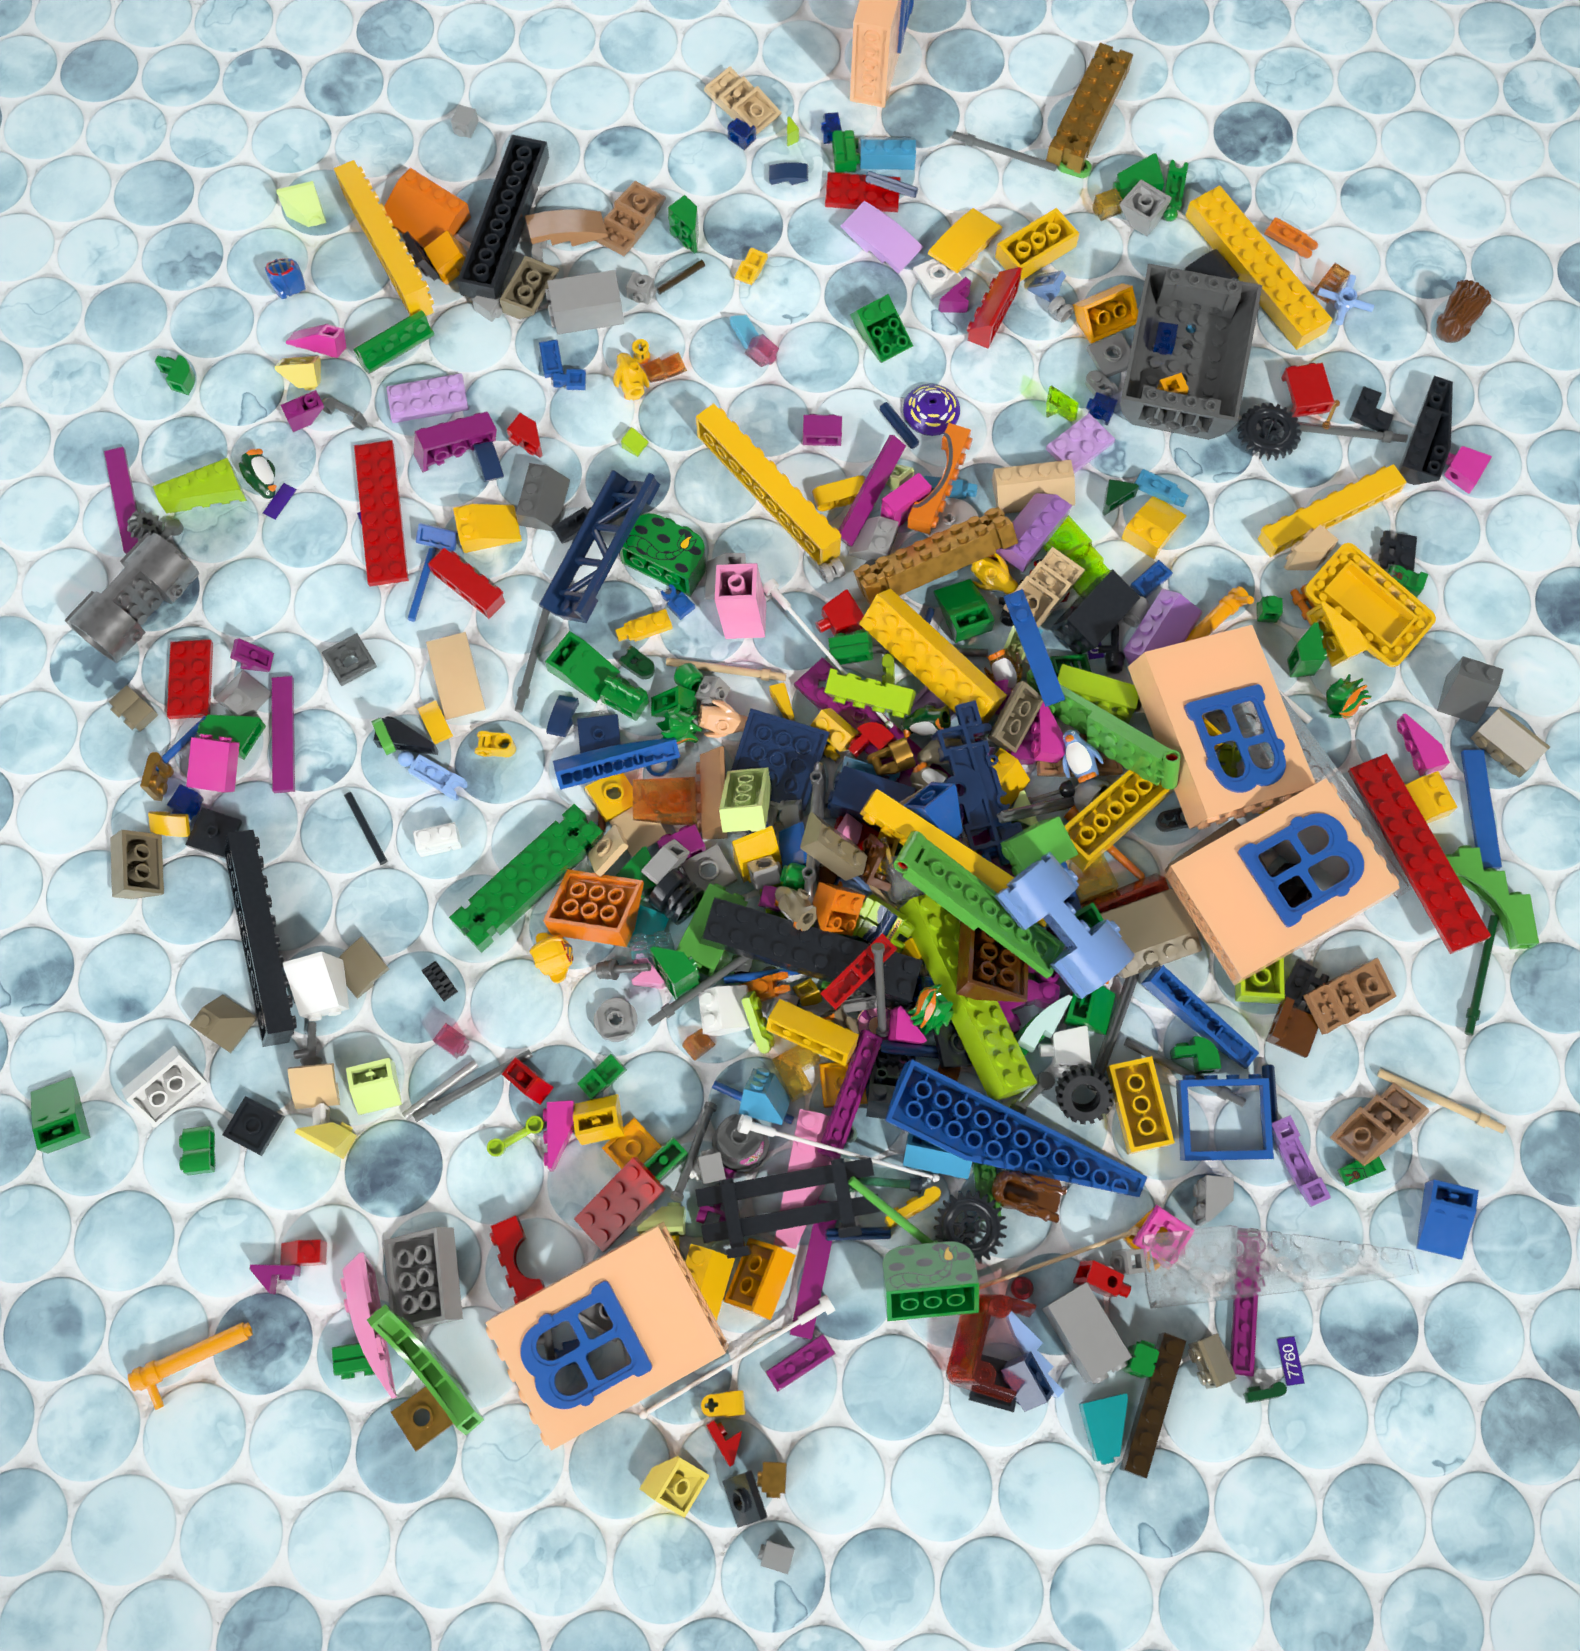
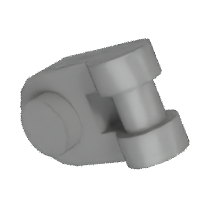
M547 241L533 244L532 259L543 262V249H546Z
M1093 370L1087 374L1085 385L1100 402L1104 403L1109 399L1110 395L1114 396L1119 392L1117 385L1111 383L1102 372Z

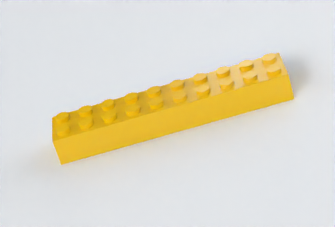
M354 160L333 168L346 201L410 317L421 310L426 316L434 313L432 308L434 301L430 293H427L430 291L428 284L425 280H421L423 278L418 267H414L415 262L411 254H407L408 250L404 241H399L401 239L396 228H392L394 225L391 218L385 216L387 213L383 204H378L379 198L375 190L371 191L373 188L369 179H364L366 175L361 166L358 167Z
M1220 185L1190 201L1185 216L1212 249H1217L1239 275L1237 278L1239 281L1262 285L1259 305L1296 350L1327 332L1333 319Z
M713 403L696 416L697 437L818 565L828 564L832 559L840 556L841 534L839 530L835 527L832 528L827 518L815 510L813 503L803 497L799 488L793 487L790 484L788 477L784 473L781 474L774 462L768 460L764 456L763 451L752 444L750 437L739 430L736 422L728 419L722 408H718Z
M1202 715L1210 736L1222 734ZM1225 742L1214 746L1216 753L1221 750ZM1128 770L1064 826L1078 852V855L1070 860L1079 869L1084 871L1167 798L1174 789L1163 788L1161 781L1156 786L1150 781L1142 779L1135 772Z

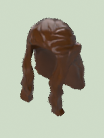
M1461 280L1456 283V288L1449 296L1444 312L1437 318L1436 334L1439 339L1447 343L1462 340L1470 333L1471 326L1482 316L1485 308L1491 304V294L1479 282Z
M1015 1170L999 1172L994 1179L991 1189L994 1200L1000 1203L1001 1207L1015 1209L1028 1216L1042 1218L1045 1222L1051 1221L1055 1223L1059 1222V1214L1056 1212L1060 1204V1196L1067 1193L1066 1186H1061L1059 1180Z

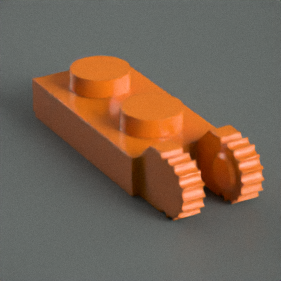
M1277 217L1273 219L1264 233L1298 252L1304 258H1310L1313 253L1311 250L1314 251L1318 247L1317 241Z
M779 972L740 984L747 985L749 992L755 991L761 1002L791 991L790 985L777 986V981L788 978V972Z

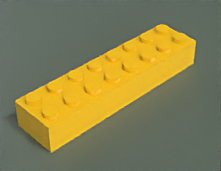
M892 589L876 595L859 624L955 714V705L976 700L982 724L988 723L1007 695Z

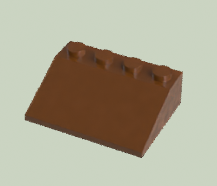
M960 921L956 994L974 1000L1026 1002L1028 998L1029 965L978 927L972 930Z

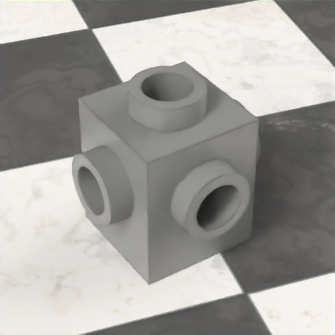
M635 272L632 273L626 285L627 298L637 303L648 305L651 298H654L657 288L654 284V278Z
M704 676L695 697L701 702V705L718 706L712 703V700L725 702L731 688L720 677Z

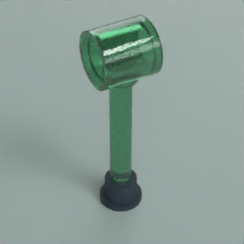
M922 1176L910 1178V1180L880 1177L858 1178L866 1186L909 1189V1191L918 1192V1194H921ZM849 1185L850 1192H858Z

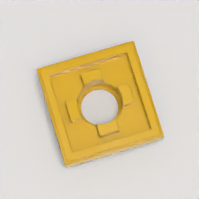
M624 773L599 779L585 786L584 789L605 822L612 820L642 801ZM616 787L621 796L618 799H611L607 796L606 791Z

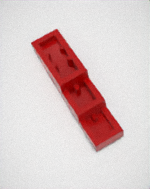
M883 933L872 943H882L885 945L883 963L897 950ZM872 944L820 993L835 1010L875 972L874 953L871 951Z

